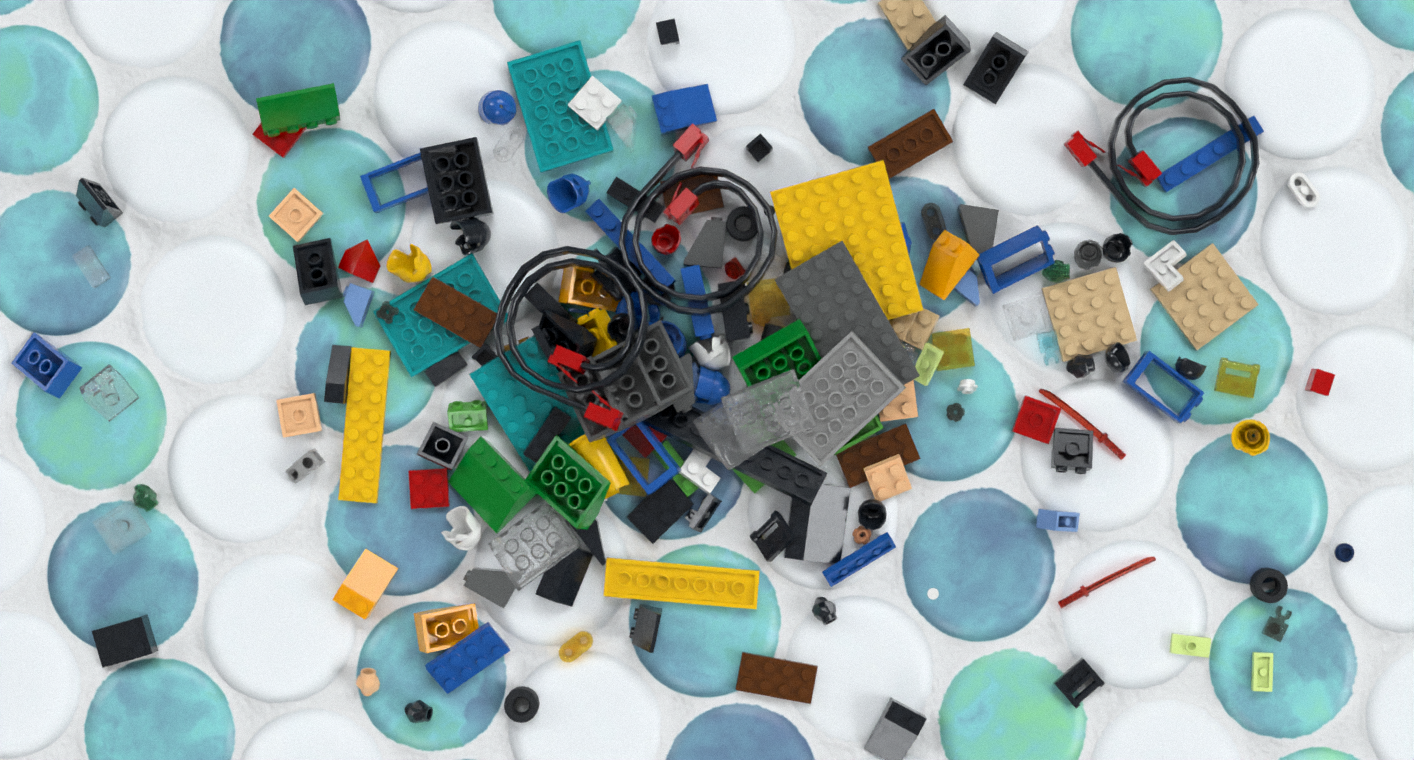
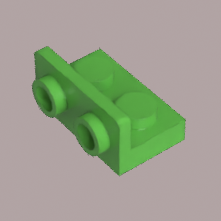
M454 401L449 403L447 410L449 429L455 432L488 430L486 401Z

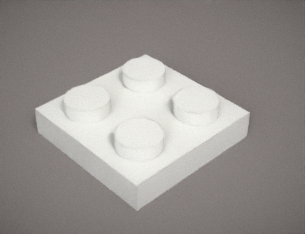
M592 76L568 106L598 131L621 104L622 100Z

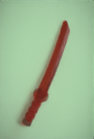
M1045 389L1039 390V393L1062 408L1087 430H1092L1097 441L1107 446L1120 460L1126 456L1108 438L1106 432L1102 433L1052 392Z
M1154 556L1147 557L1087 587L1082 585L1080 590L1058 601V604L1062 609L1083 596L1088 597V593L1155 561L1156 558Z

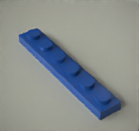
M1254 115L1248 118L1256 136L1264 132ZM1240 123L1238 126L1244 136V143L1250 140ZM1232 130L1227 131L1163 171L1156 179L1164 192H1168L1237 149L1236 138Z
M598 199L585 212L620 249L619 236L622 222ZM627 230L625 246L628 257L640 270L632 243L633 234ZM639 242L646 267L658 282L667 287L672 286L676 280Z

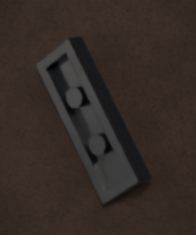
M616 177L606 194L629 207L640 191ZM648 196L638 206L637 213H639ZM654 201L645 218L656 223L665 206Z
M555 406L524 450L523 455L537 463L554 437L560 435L571 419V416Z

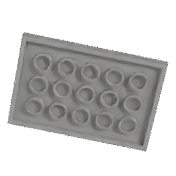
M851 331L767 411L821 467L906 387L860 338Z

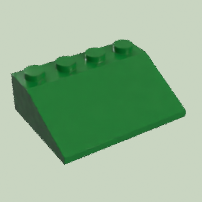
M334 83L256 98L264 136L274 137L280 135V132L294 133L299 131L300 128L314 129L320 124L334 125L337 121H340Z
M798 319L736 354L732 359L760 410H763L774 404L821 360V357L807 329Z
M558 435L554 437L526 477V480L538 492L537 494L576 529L588 530L598 516L611 484L605 476Z
M482 436L467 450L448 481L497 534L538 493L510 462Z

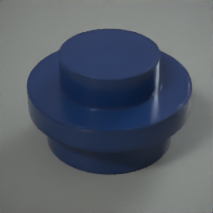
M1341 543L1335 548L1334 554L1337 560L1349 562L1354 557V549L1350 544Z

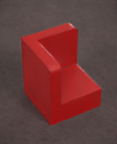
M1311 369L1305 391L1328 396L1335 374L1320 369Z

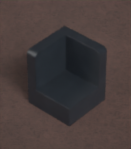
M675 18L656 22L661 45L680 44Z
M760 133L746 145V150L759 163L773 150V147Z
M484 344L472 356L481 366L498 357L497 353L488 344Z

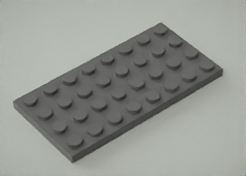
M843 240L775 279L797 320L800 319L807 329L821 359L847 334L853 331L903 385L920 376Z

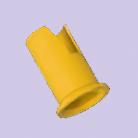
M586 434L568 444L611 482L605 499L619 493V488L629 485L606 437L590 443Z

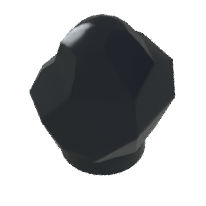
M1078 354L1067 363L1066 370L1076 378H1084L1090 372L1095 371L1094 359L1092 356L1087 357L1086 355Z
M817 597L812 608L814 617L822 621L824 625L832 623L837 619L835 614L836 605L825 597Z
M422 700L407 704L404 710L409 721L413 723L429 722L433 715V708Z

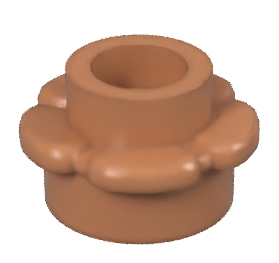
M863 526L854 529L853 537L857 544H867L870 541L872 534L869 529H865Z

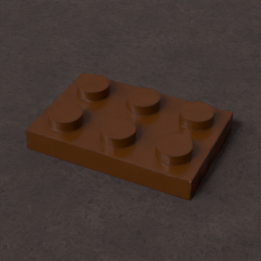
M700 175L678 181L663 193L665 207L667 208L670 205L680 182L682 186L678 196L685 188L692 191L702 183L718 180V177ZM713 189L699 195V205L690 215L724 208L721 190Z

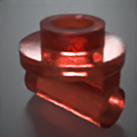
M736 257L725 264V273L732 279H737L745 273V269Z

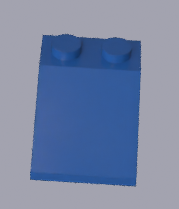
M708 84L652 95L662 136L686 130L692 123L697 127L717 122Z
M35 332L12 361V364L42 390L59 399L82 369L73 359Z

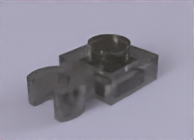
M1277 606L1275 610L1276 617L1269 616L1262 631V634L1278 642L1282 641L1289 626L1284 623L1285 620L1289 619L1292 615V611L1287 610L1285 615H1282V606Z

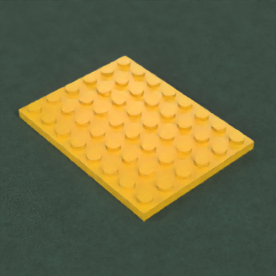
M884 160L770 191L791 269L843 240L888 320L923 310Z

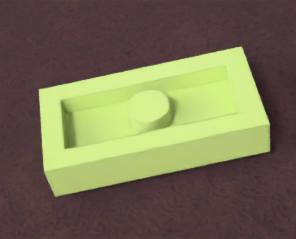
M925 343L915 364L920 376L914 380L927 386L944 351L930 343Z
M1172 633L1169 652L1209 658L1211 638Z
M1252 652L1251 690L1272 692L1273 653Z

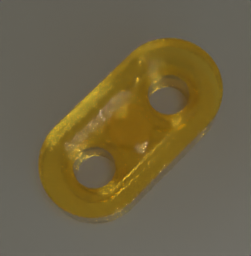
M580 631L566 641L559 649L560 659L564 662H572L586 652L593 644L591 633ZM586 637L587 643H581L580 638ZM566 649H571V650H572V654H571V655H567V654L565 653V650H566Z

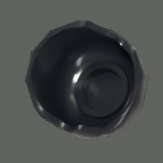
M1123 233L1110 235L1103 243L1104 257L1113 263L1124 262L1131 255L1132 240Z
M628 313L616 314L609 321L607 332L610 338L619 339L622 342L625 341L629 325ZM637 322L636 332H638V327H639L638 322Z
M1116 342L1106 349L1105 362L1112 371L1121 373L1128 369L1127 366L1131 364L1125 347L1120 342Z
M1180 356L1175 362L1176 371L1189 380L1199 379L1207 367L1188 358L1181 359Z
M875 499L863 501L858 509L860 525L865 529L876 530L885 524L887 516L885 505Z

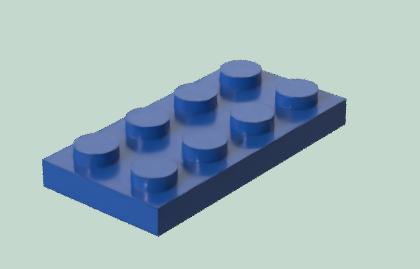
M487 622L427 663L425 667L444 691L449 694L511 650L492 625Z

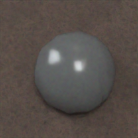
M1090 239L1080 242L1074 250L1075 262L1080 268L1085 270L1098 266L1104 256L1103 248L1100 244Z

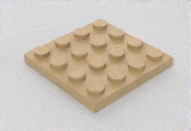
M1213 243L1176 269L1183 276L1184 281L1168 292L1160 283L1150 289L1195 350L1200 349L1259 305Z
M1116 267L1041 288L1062 362L1072 360L1078 354L1089 355L1106 350L1116 342H1120L1123 345L1137 341Z

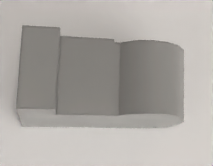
M312 449L293 463L285 472L296 484L325 463V460L316 449Z

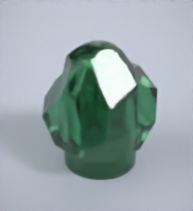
M1056 259L1054 264L1042 270V275L1051 282L1058 283L1065 279H1070V264H1064V261Z
M137 484L134 487L133 500L135 506L141 509L144 508L148 512L159 504L156 499L157 493L152 488L144 484Z

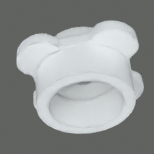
M964 379L960 381L957 390L962 391L963 394H972L976 391L978 385H975L974 380Z

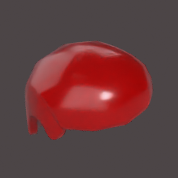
M670 224L657 228L651 238L652 247L659 254L669 255L674 253L681 243L680 231L676 226Z

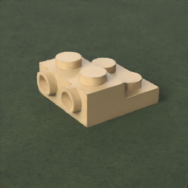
M923 308L919 312L889 319V322L899 340L923 350L940 316Z

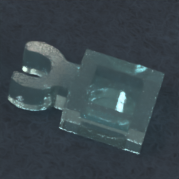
M1056 330L1037 333L1039 352L1046 353L1043 358L1046 366L1049 365L1048 359L1050 357H1054L1056 364L1059 363V357L1054 353L1055 350H1060Z

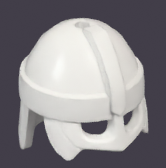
M719 333L718 338L713 337L712 343L707 339L698 340L688 347L698 360V363L710 370H720L731 363V349L723 333Z
M459 506L452 509L446 515V519L453 529L451 532L443 531L441 533L445 540L453 544L457 549L472 550L480 540L481 525L467 507Z

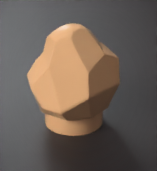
M373 668L362 669L356 680V685L361 689L364 696H370L379 690L380 682L376 675V670Z

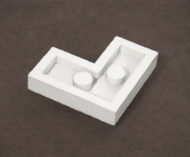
M1173 240L1143 264L1169 292L1184 281L1183 276L1173 266L1187 255Z
M693 449L681 466L682 471L679 473L705 493L710 494L720 480V477L706 468L711 457Z

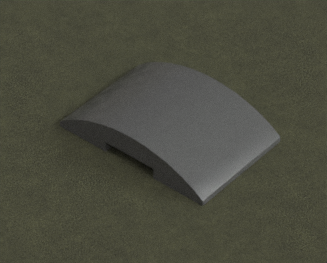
M661 320L648 326L641 353L628 372L606 388L594 391L607 401L610 407L623 412L617 432L589 421L584 417L585 412L573 408L590 443L618 433L657 414L694 390ZM638 332L635 333L632 349L636 343ZM625 341L594 357H588L589 363L600 364L608 362L618 355ZM623 362L605 371L595 372L586 370L584 375L568 368L565 369L579 384L562 371L557 373L562 384L581 386L600 382L619 369ZM565 391L569 399L588 406L591 402L611 410L592 391L581 394Z

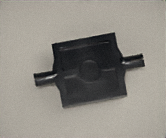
M613 247L606 256L624 266L621 250L618 247ZM597 248L593 250L595 252L601 253ZM598 260V264L620 278L630 294L637 292L626 275L611 265ZM630 261V265L641 276L643 273ZM597 270L591 272L590 275L615 301H619L623 297L613 280Z

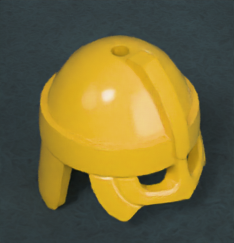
M410 244L411 253L409 255L394 249L388 257L386 267L390 273L398 276L404 282H420L432 272L430 259L419 247Z
M1249 419L1239 422L1233 428L1231 441L1235 449L1248 453L1251 456H1256L1268 449L1270 434L1262 422Z

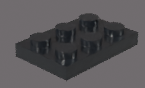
M669 480L653 494L648 495L626 517L654 544L694 503Z

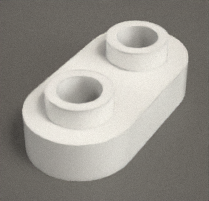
M1295 173L1288 178V188L1303 207L1311 208L1319 203L1320 194L1305 174ZM1295 180L1299 181V186H1295ZM1306 195L1311 197L1310 202L1306 200Z

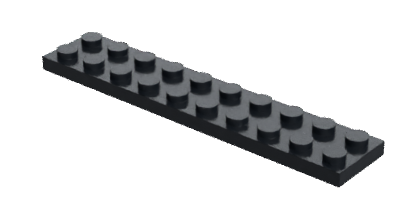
M672 404L642 421L645 425L810 507L827 476V472L695 407L683 414L682 411L677 412Z

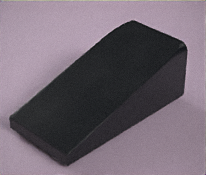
M457 351L435 363L424 372L433 385L438 387L468 364Z

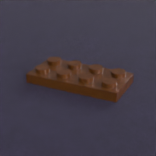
M932 109L867 148L875 162L884 160L888 179L953 143V140L935 109Z
M433 276L414 308V311L479 348L483 346L494 327L497 315L496 312Z
M906 423L854 444L836 454L849 488L868 481L863 468L899 454L905 466L921 459Z
M742 652L735 690L811 704L818 666Z

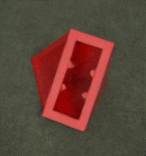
M368 239L345 250L338 268L371 283H374L381 267Z

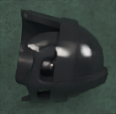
M478 218L454 220L450 224L452 230L463 231V234L455 241V244L460 246L463 255H471L483 250L490 241L491 230L489 226Z

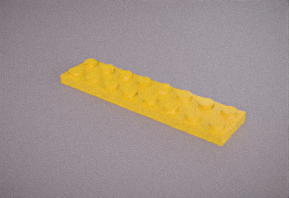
M354 347L351 349L338 500L378 503L391 351Z
M607 557L603 596L757 609L760 570Z

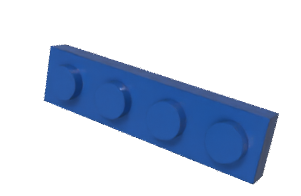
M888 532L834 565L829 566L822 573L832 587L890 552L896 546Z

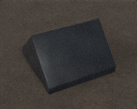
M433 422L417 455L452 471L459 462L468 437Z

